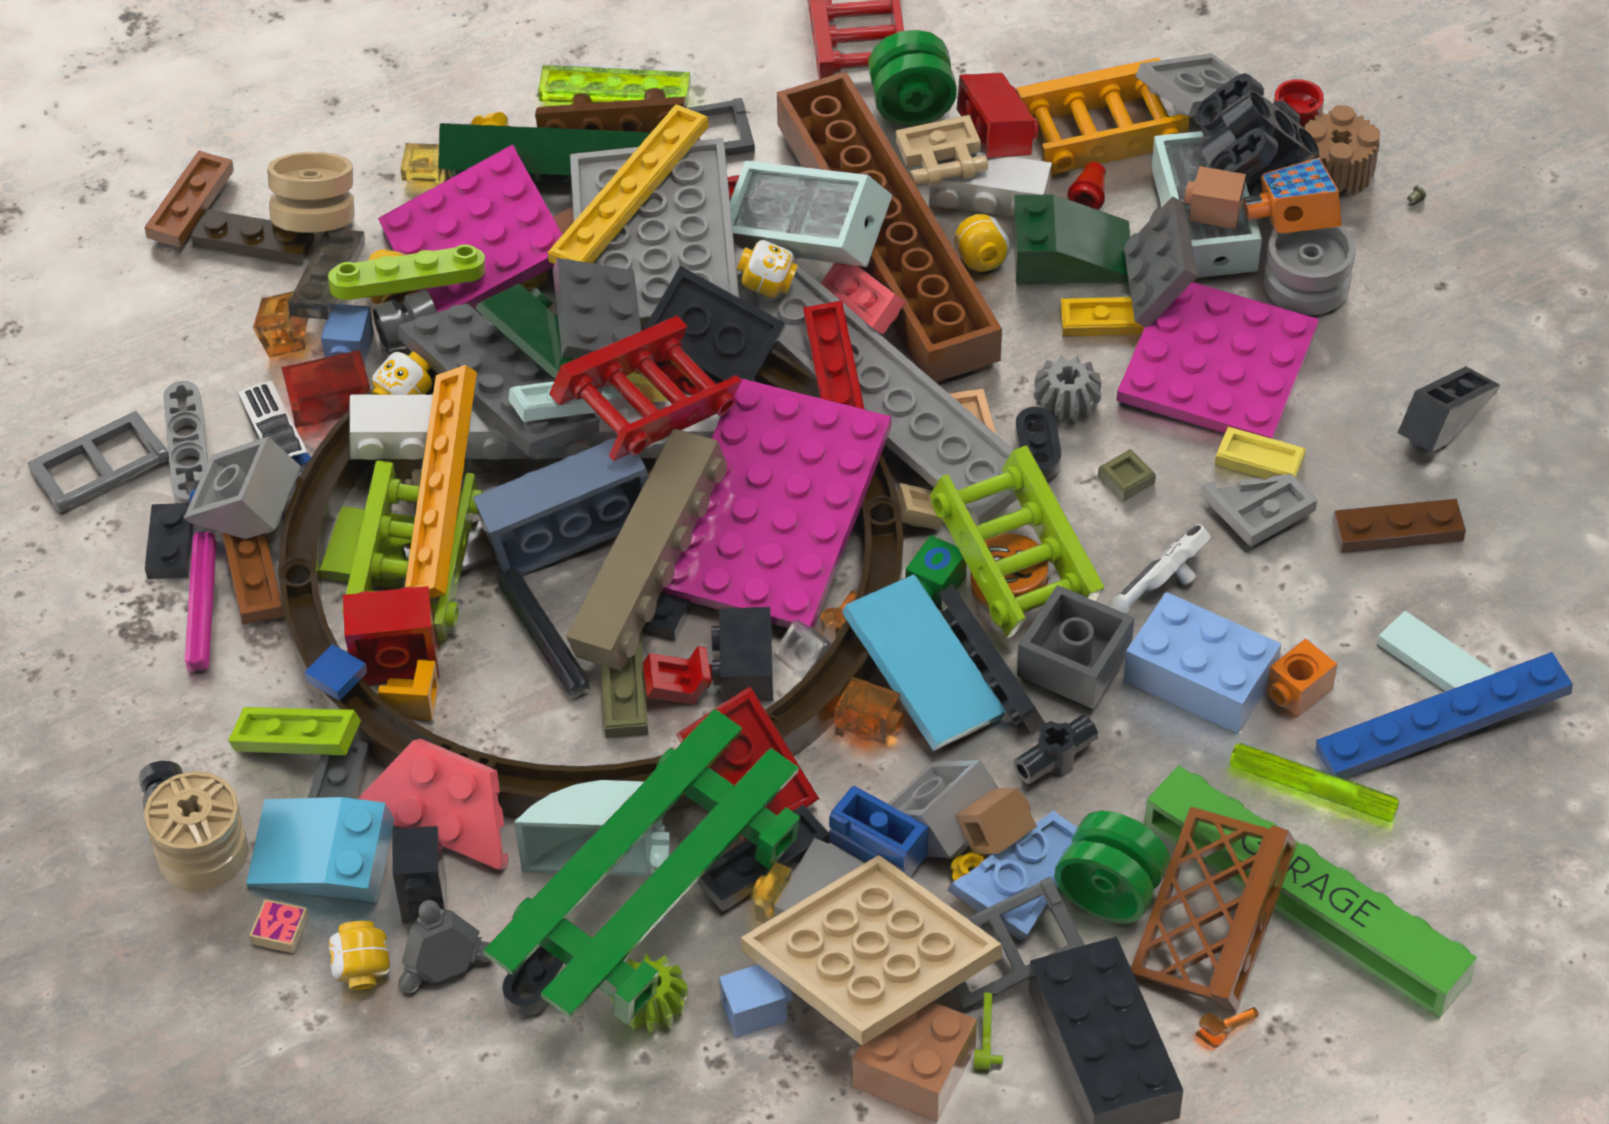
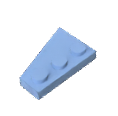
M1052 811L1036 823V828L1001 853L989 856L974 870L953 882L947 891L980 912L1040 883L1039 881L1050 877L1055 882L1057 889L1058 885L1054 879L1055 866L1064 850L1072 844V836L1077 827ZM1041 896L1000 916L1008 933L1023 941L1047 905L1044 896Z

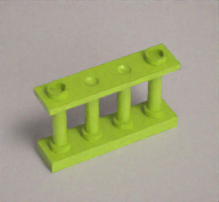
M1027 445L1012 450L1001 469L1003 474L956 490L951 478L946 474L939 478L930 494L935 514L945 522L989 604V612L993 622L1002 628L1006 638L1014 636L1026 619L1024 612L1045 605L1057 585L1094 601L1097 600L1105 588ZM1008 489L1014 492L1022 509L977 526L975 525L965 505ZM1025 525L1033 527L1041 541V545L995 562L985 540ZM1046 560L1053 563L1061 578L1060 581L1014 597L1004 576Z
M376 461L346 595L357 594L363 591L376 592L373 591L375 578L381 579L382 575L404 578L407 576L409 561L385 558V554L381 553L384 540L390 541L391 537L412 540L414 523L394 521L393 516H390L392 503L398 504L399 500L417 502L420 486L402 484L401 479L396 478L394 466L391 462ZM466 473L463 491L460 492L446 594L439 597L438 604L431 603L438 641L446 642L449 627L455 628L458 622L459 603L455 602L473 515H479L473 497L483 493V490H478L475 474Z

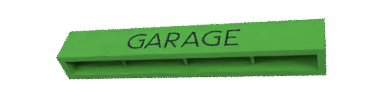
M1179 765L1147 798L1144 824L1174 844H1177L1190 806L1271 829L1272 825L1277 826L1272 821L1263 820L1246 809L1238 799L1227 797L1213 788L1202 776L1190 773ZM1198 822L1192 839L1199 850L1221 839V836L1216 826ZM1223 829L1226 835L1234 832L1227 829ZM1246 836L1232 843L1231 846L1239 862L1257 854L1262 839ZM1295 840L1297 847L1274 909L1441 1018L1471 982L1477 957L1471 954L1460 942L1451 941L1432 929L1429 923L1421 917L1412 916L1395 905L1384 893L1373 891L1356 880L1354 875L1348 870L1336 867L1319 856L1311 846L1300 844ZM1190 846L1187 851L1189 854L1193 853ZM1226 847L1203 858L1204 863L1218 873L1235 865ZM1252 867L1245 870L1247 877H1249ZM1240 873L1229 878L1233 883L1243 889L1245 888V883Z

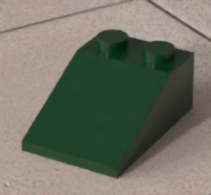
M1053 194L1014 195L1013 237L1016 284L1129 283L1124 252L1126 242L1130 238L1128 220Z

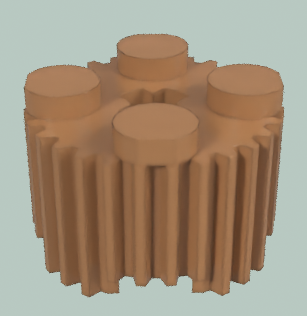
M1337 105L1328 114L1323 112L1321 117L1314 116V120H1309L1305 125V129L1311 134L1318 145L1319 155L1316 158L1321 159L1339 192L1346 189V193L1356 195L1358 190L1364 191L1365 187H1369L1370 179L1374 176L1380 145V130L1374 124L1370 125L1369 119L1364 120V116H1356L1357 113L1354 112L1352 107Z

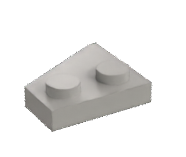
M1292 474L1272 476L1268 479H1240L1239 486L1216 488L1215 482L1206 483L1202 486L1201 496L1250 547L1315 512L1317 506V499Z

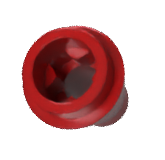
M1097 162L1086 164L1082 173L1069 187L1067 192L1068 200L1099 210L1105 202V167Z

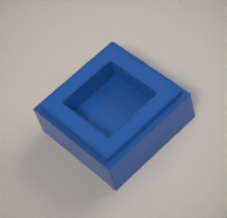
M332 644L304 673L307 682L340 701L367 673L366 663Z

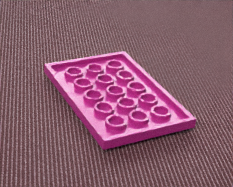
M741 379L742 382L734 396L736 398L735 404L727 413L720 416L711 438L719 442L727 461L726 474L720 483H716L710 495L708 510L703 517H699L692 531L691 543L685 552H681L675 564L673 579L667 587L663 588L662 593L687 599L692 603L718 610L721 608L770 607L771 624L812 634L891 430L892 418L888 415Z

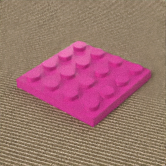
M513 145L378 218L394 251L405 255L416 254L423 250L436 251L455 248L464 244L472 245L484 253L486 271L480 279L472 282L426 288L437 313L447 310L454 305L466 303L475 309L480 302L517 284H522L553 267L554 264L549 262L547 252L562 236L560 229Z
M1191 282L1149 327L1144 328L1117 390L1116 401L1224 434L1227 428L1231 427L1274 439L1315 337L1319 319Z

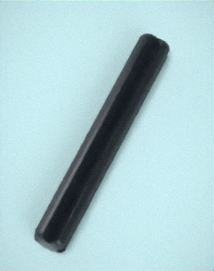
M510 568L506 572H501L498 576L499 587L569 696L577 698L581 694H586L590 689L588 677L519 571Z

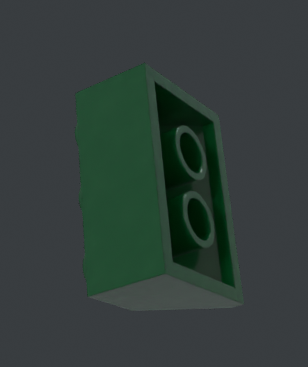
M517 284L480 302L475 308L498 331L553 379L556 378L561 365L575 360L562 357L558 317L549 310L553 303L536 287L529 292L521 284Z

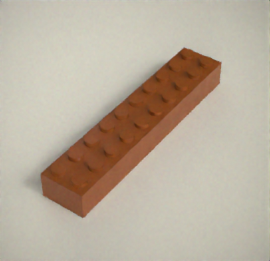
M847 71L776 92L778 127L802 167L869 175L892 194L867 267L860 266V268L906 301L893 325L917 367L933 381L938 382L1001 361L1002 328Z

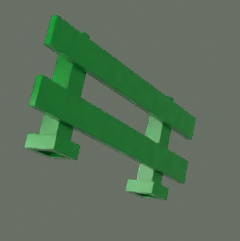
M713 709L676 749L671 747L665 751L657 763L656 770L532 899L527 897L517 906L510 923L483 950V954L513 975L541 946L566 964V967L541 992V997L571 1018L599 988L614 999L613 1015L628 1025L657 993L659 971L645 961L635 970L624 960L740 834L757 846L755 860L768 869L797 840L800 816L787 807L777 816L768 810L766 806L798 773L799 767L770 748L735 786L709 767L742 733V727L716 709ZM683 794L710 812L593 938L566 919Z

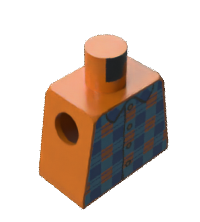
M1320 158L1264 173L1261 177L1262 194L1243 197L1244 212L1247 220L1269 217L1274 229L1278 233L1342 226L1339 190Z

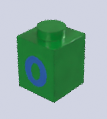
M930 535L906 567L905 578L915 574L937 609L942 611L946 604L939 593L951 585H954L956 590L960 587L967 576V563L957 546Z

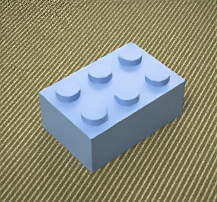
M1166 592L1126 650L1123 682L1239 734L1267 691L1270 666L1280 658L1281 643Z

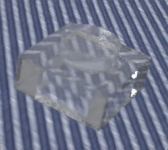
M793 620L773 656L803 679L828 651L832 643L803 621Z

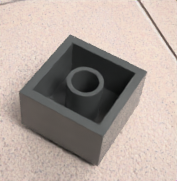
M1057 585L1018 644L1017 676L1094 709L1125 660L1126 650L1132 643L1134 617Z

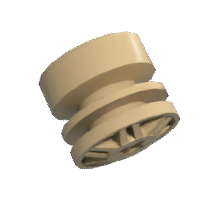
M191 771L174 775L162 782L148 797L144 810L146 828L150 842L153 845L158 869L168 882L182 889L203 891L219 887L231 880L245 865L249 851L246 832L236 793L226 780L212 773Z

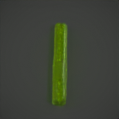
M1237 743L1230 756L1231 767L1387 822H1392L1397 815L1400 800L1384 792L1243 743Z

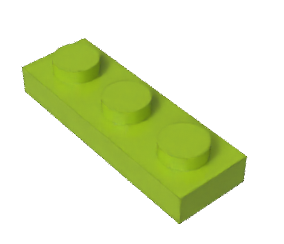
M243 707L228 742L236 752L346 755L361 720L355 710Z

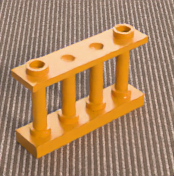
M1159 57L1016 87L1017 95L1022 102L1026 103L1032 117L1036 118L1046 143L1042 144L1041 161L1052 163L1051 174L1083 168L1090 162L1102 164L1153 153L1154 136L1188 133L1189 116L1179 114L1169 117L1160 97L1151 93L1147 89L1148 85L1135 77L1141 63L1160 61ZM1144 98L1154 120L1133 124L1124 106V102ZM1108 106L1118 128L1097 132L1087 110ZM1073 114L1082 135L1061 140L1052 118Z

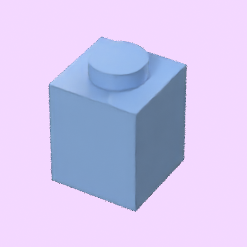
M754 965L719 977L720 1001L735 1038L787 1022V1003L793 1000L791 990L760 965Z

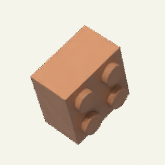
M935 1002L927 1004L863 1046L860 1044L853 1057V1087L938 1122L974 1053V1049H976L977 1019Z

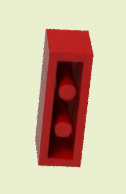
M1003 73L959 75L956 109L961 117L970 116L981 141L980 147L987 158L1031 155L1033 141H1036L1038 138V122L1036 118L1032 117L1026 103L1022 102L1016 93L1015 87L1011 86Z

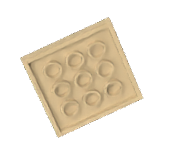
M880 855L740 937L741 951L862 1046L1002 958V944Z

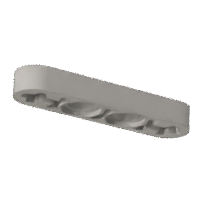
M178 381L167 387L163 398L172 490L176 503H189L187 481H195L197 488L208 464L203 404L199 389L192 382ZM180 399H186L188 411H180ZM183 426L197 428L192 434L187 436L176 434V431ZM187 456L199 458L198 462L191 466L178 464L182 458Z

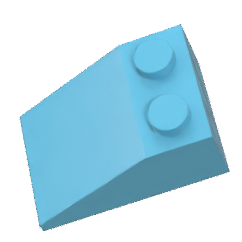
M345 797L264 799L246 884L251 887L378 903L395 818L384 802Z

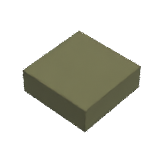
M1131 449L1098 467V477L1123 502L1155 484L1156 474Z

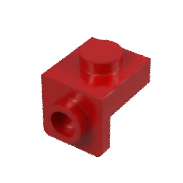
M697 646L689 659L649 653L643 661L648 698L694 705L703 691L708 689L712 683V665L708 662L706 647Z

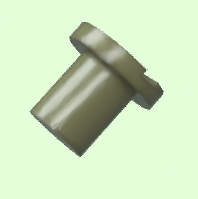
M1416 185L1413 188V192L1407 196V199L1410 203L1414 204L1417 200L1424 199L1426 193L1422 187L1420 188Z

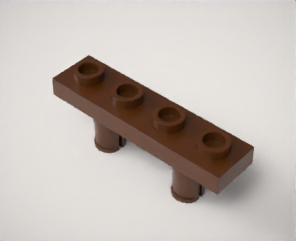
M659 88L648 89L642 100L592 103L589 95L578 93L572 97L570 105L537 107L535 119L539 128L651 133L676 104L687 108L686 97L666 98L664 91Z

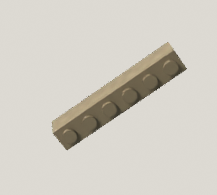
M673 428L566 635L577 658L621 671L627 659L635 654L639 643V635L645 623L653 618L656 612L657 600L663 588L671 583L675 564L681 552H685L688 549L692 540V531L699 517H703L706 514L710 495L716 483H720L726 474L727 461L717 440Z

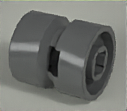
M426 289L404 295L402 303L392 299L372 306L374 323L387 354L408 348L398 339V325L413 321L420 316L437 313Z

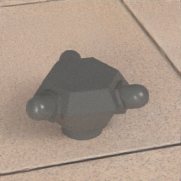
M433 900L423 901L419 906L418 919L411 926L401 963L405 965L403 968L405 971L399 978L398 984L400 989L405 993H412L425 981L437 983L467 971L470 968V964L475 963V960L482 962L492 961L483 954V950L490 942L481 941L482 937H478L480 931L453 911L440 909Z

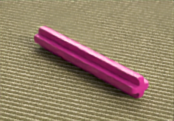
M198 531L194 534L192 540L184 660L187 670L191 672L197 670L205 671L209 667L217 543L214 533L210 531L205 533Z

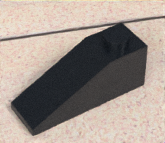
M1465 366L1415 390L1397 433L1409 439L1410 445L1416 449L1433 452L1452 441L1497 393L1500 384Z

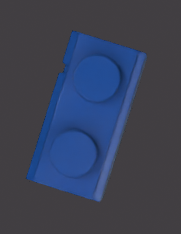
M855 785L851 786L829 815V827L831 828L829 830V842L865 863L880 855L911 877L928 854L927 839L929 826Z

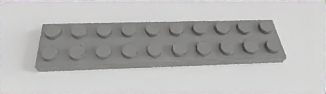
M797 264L798 268L787 294L781 292L779 296L773 299L745 288L741 281L743 272L737 270L739 298L786 323V328L776 343L775 348L806 368L816 377L803 307L840 300L799 264ZM843 303L865 410L888 415L892 418V427L885 445L933 487H935L939 478L946 474L951 478L956 490L1003 474L1001 469L1014 449ZM1008 489L965 506L974 523L979 525L987 522L1016 501L1017 498L1014 492Z

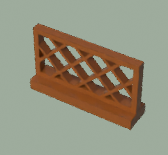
M1190 806L1131 966L1134 977L1217 1002L1220 1007L1237 1012L1297 847L1290 831L1273 825L1271 829ZM1198 822L1216 826L1221 836V839L1199 850L1192 838ZM1223 829H1227L1234 832L1226 835ZM1246 836L1262 839L1257 854L1239 862L1231 844ZM1189 846H1190L1191 849H1192V851H1193V853H1191V854H1189V855L1186 856L1187 851H1188ZM1226 847L1235 865L1211 877L1203 858ZM1198 861L1206 880L1182 891L1177 881L1180 870ZM1252 867L1249 877H1247L1245 870ZM1240 873L1245 883L1242 896L1225 904L1216 885ZM1175 887L1178 894L1171 897L1173 889ZM1211 888L1220 907L1196 918L1187 900ZM1183 903L1191 921L1167 933L1162 923L1165 911ZM1237 909L1234 918L1232 919L1229 912ZM1225 915L1230 925L1227 937L1209 946L1201 927ZM1158 930H1160L1162 936L1155 939ZM1196 930L1205 949L1180 960L1172 941ZM1167 944L1176 963L1159 972L1145 968L1150 952ZM1221 951L1220 957L1217 962L1214 954ZM1209 957L1215 968L1209 987L1191 982L1185 969ZM1180 972L1183 979L1174 977L1172 975Z

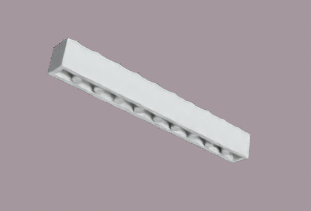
M685 394V395H686L687 397H689V396H692V395H694V394ZM350 395V459H424L433 395ZM669 401L652 402L659 410L672 405ZM472 406L465 459L566 458L567 456L576 455L600 445L606 440L617 438L618 435L597 413H594L600 419L599 433L529 457ZM634 408L617 410L629 423L643 418ZM716 414L681 431L711 439L720 416ZM669 436L647 446L639 453L640 458L658 459Z

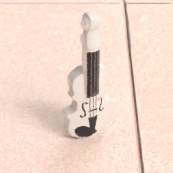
M1200 524L1189 528L1157 560L1152 561L1118 596L1114 597L1110 607L1125 614L1130 611L1129 607L1144 592H1150L1160 587L1172 574L1175 575L1183 586L1190 583L1196 577V574L1185 561L1194 556L1208 542L1211 537L1209 532Z

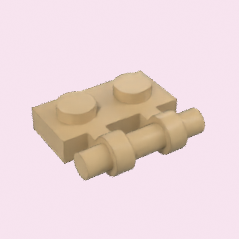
M969 115L896 130V143L906 168L922 165L923 167L910 171V177L915 185L927 183L928 186L941 184L943 179L960 176L961 179L974 177L976 172L988 170V161L985 155L971 157L970 155L980 152L981 141ZM950 158H955L956 160L953 162L939 165L937 163V161Z

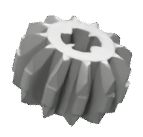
M1060 355L1057 363L1046 360L1043 369L1037 370L1034 380V399L1036 404L1055 414L1057 422L1063 417H1069L1074 423L1078 415L1090 417L1093 408L1098 407V403L1101 400L1102 380L1100 373L1094 372L1092 362L1081 364L1078 355L1073 360H1066Z

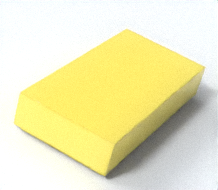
M1228 427L1217 451L1215 465L1263 479L1292 474L1297 479L1305 459L1306 448Z

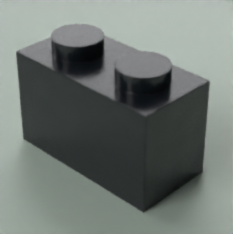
M770 607L719 609L720 626H711L712 651H720V660H712L713 686H721L722 703L748 687L752 688L759 701H774Z
M438 826L392 829V875L402 924L414 923L418 919L419 906L425 900H433L440 909L447 910V875Z

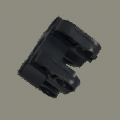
M1243 73L1235 76L1205 98L1196 110L1195 120L1202 128L1201 149L1209 168L1225 170L1233 162L1230 172L1246 174L1245 182L1249 196L1262 194L1261 177L1264 173L1314 159L1319 155V148L1311 134L1299 124L1300 115L1298 111L1284 101L1270 102L1263 97L1264 87L1249 74ZM1220 108L1216 117L1209 122L1212 113Z

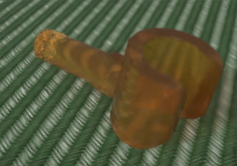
M856 590L850 591L840 607L827 608L821 613L820 624L822 632L826 630L830 623L836 622L838 624L835 627V635H838L846 619L842 610L846 604L855 600Z
M1252 1007L1233 1017H1228L1224 1021L1220 1020L1213 1013L1208 1012L1200 1019L1199 1026L1201 1029L1195 1035L1209 1046L1218 1048L1225 1042L1231 1031L1258 1018L1259 1012L1255 1007Z

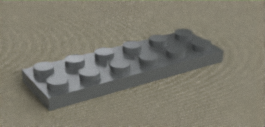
M467 303L454 305L447 310L428 316H420L413 321L398 325V339L411 351L420 355L437 374L464 365L477 372L472 406L529 457L599 433L600 419L594 413L523 422L508 400L510 388L554 382L555 379Z

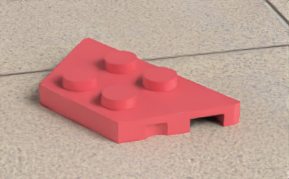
M417 739L412 741L358 798L386 803L395 818L394 825L403 829L438 826L442 846L498 870L508 866V853L503 854L500 827H504L502 808L498 803L500 789L498 774L495 769L423 739Z

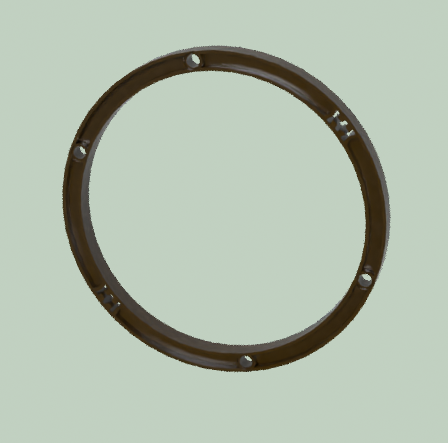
M773 349L755 382L820 398L817 378L797 362ZM430 368L427 373L432 380V387L426 395H433L435 378L438 375ZM709 376L711 380L720 383V381H718L717 379ZM373 389L370 390V391H369L367 394H365V395H373V394H372ZM350 410L333 426L316 448L298 479L286 511L280 538L278 576L282 608L296 661L305 680L304 672L332 644L339 647L328 626L323 610L320 567L337 515L352 487L373 461L350 459ZM882 453L858 513L864 538L865 555L863 572L855 600L902 580L904 539L901 508L892 475ZM847 619L828 651L812 670L781 699L765 709L793 756H796L810 746L842 716L861 693L877 667ZM362 678L340 701L307 682L311 692L323 709L355 710L361 722L353 740L367 741L370 748V757L385 769L412 741L423 739L497 770L500 789L498 803L502 808L503 816L519 818L529 807L549 794L572 785L598 780L644 782L656 770L657 763L661 756L618 764L587 766L536 764L501 758L459 745L409 720L381 699ZM683 794L666 813L698 804Z

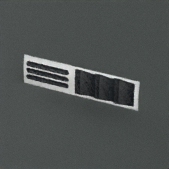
M272 381L259 383L238 392L260 439L269 436L290 457L307 452Z

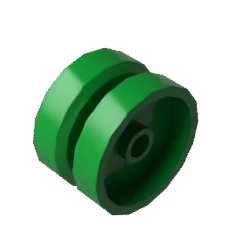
M921 30L900 31L884 38L874 47L868 58V71L873 86L876 108L881 116L892 124L906 127L928 124L940 119L953 106L957 98V85L954 73L951 70L949 51L943 40L933 33Z
M1103 810L1091 812L1081 820L1072 836V844L1064 850L1055 866L1054 879L1060 891L1069 901L1087 914L1106 922L1118 924L1133 923L1145 914L1153 899L1154 889L1161 884L1170 863V854L1164 842L1151 829L1138 820L1117 812Z

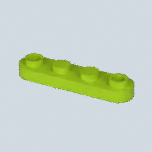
M464 244L443 250H423L416 254L396 257L383 256L376 260L356 263L344 262L329 272V292L338 299L354 300L472 282L480 279L485 274V255L474 246Z

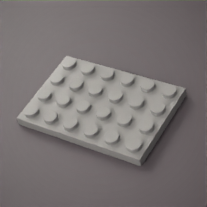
M724 138L696 141L593 262V264L634 270L641 328L645 327L679 266L739 297ZM638 147L570 154L574 221Z

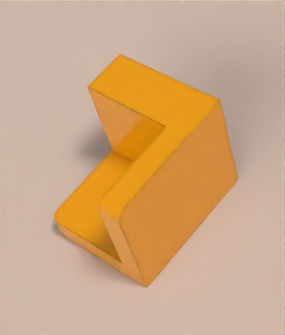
M418 660L414 680L390 678L386 686H379L377 695L408 719L433 721L439 690L435 661Z

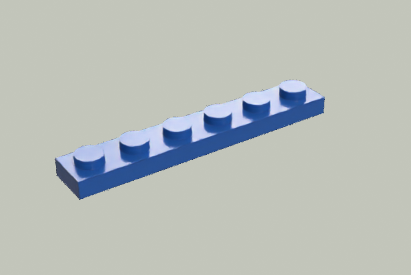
M1550 652L1317 739L1316 751L1336 783L1572 694L1573 683L1554 653Z

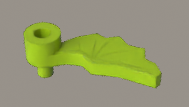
M984 992L982 1049H974V1069L990 1070V1064L1003 1065V1055H991L992 993Z

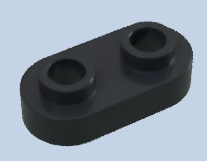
M1029 407L1022 410L1017 415L1015 423L1017 448L1027 445L1045 479L1051 478L1058 473L1061 467L1062 453L1056 418L1049 410L1042 407Z
M540 946L513 975L508 973L505 977L502 990L507 1008L513 1013L522 1016L540 1012L548 1003L541 997V992L566 967V964ZM546 957H551L554 959L550 963L541 962V960ZM524 993L533 994V996L529 998H520V996Z

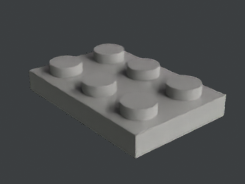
M1209 53L1141 63L1135 77L1148 85L1147 89L1151 93L1162 96L1174 105L1173 108L1180 114L1194 116L1198 106L1205 98L1240 73L1214 54Z

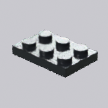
M679 266L643 330L678 316L688 326L681 340V349L707 375L720 382L736 375L741 379L755 382L786 328V323Z

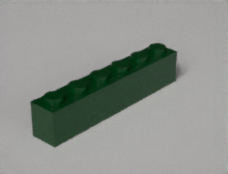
M440 123L438 169L449 170L448 177H454L513 145L532 181L547 182V174L562 175L561 182L572 183L570 154L639 147L650 133Z

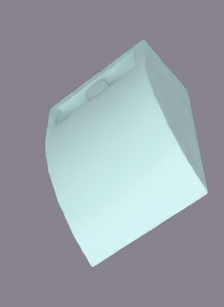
M598 780L576 784L551 793L529 807L514 822L521 871L557 873L643 782ZM663 816L608 875L651 876L671 854L670 833L666 832V826L663 825Z

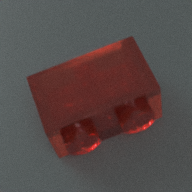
M360 350L281 367L295 428L340 419L350 410V395H365L370 391Z

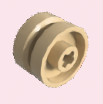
M299 152L278 157L269 163L267 168L268 187L274 193L269 200L270 220L275 226L294 232L317 233L345 227L354 220V196L349 191L354 182L353 164L348 158L327 152Z

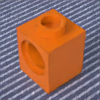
M1305 638L1270 666L1266 692L1270 694V697L1278 706L1286 707L1295 716L1299 717L1333 690L1338 663Z

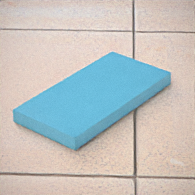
M915 574L845 605L842 610L843 615L933 751L1003 718L1007 711Z

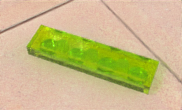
M543 65L538 86V99L540 102L571 103V99L575 94L585 93L591 97L592 103L642 100L648 89L659 88L664 91L666 98L686 97L688 105L691 75L690 72Z

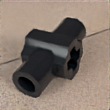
M1086 715L1079 716L1069 724L1067 722H1047L1039 728L1038 744L1014 759V768L1018 776L1025 783L1030 784L1042 775H1057L1059 777L1067 775L1073 770L1074 754L1097 740L1098 730L1092 720Z

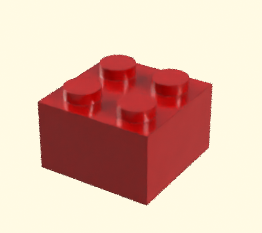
M429 586L404 587L376 592L363 591L357 594L342 595L344 636L347 651L352 656L366 663L367 673L362 679L368 686L387 684L390 678L414 680L418 660L435 661L437 676L440 678L437 635L434 626Z

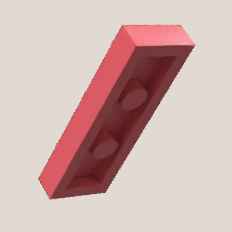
M834 263L821 281L825 288L839 300H842L864 322L881 334H884L889 325L897 319L899 311L906 302L859 266Z

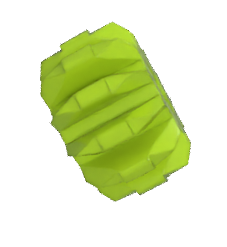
M646 952L642 961L647 962L659 971L657 993L632 1019L629 1026L634 1031L643 1023L646 1024L647 1029L652 1033L656 1023L661 1022L670 1028L671 1023H673L672 1015L683 1016V1011L685 1010L684 1000L688 996V985L683 980V971L679 965L669 966V960L665 955L656 962L652 961ZM628 957L626 963L636 970L642 962L637 963Z

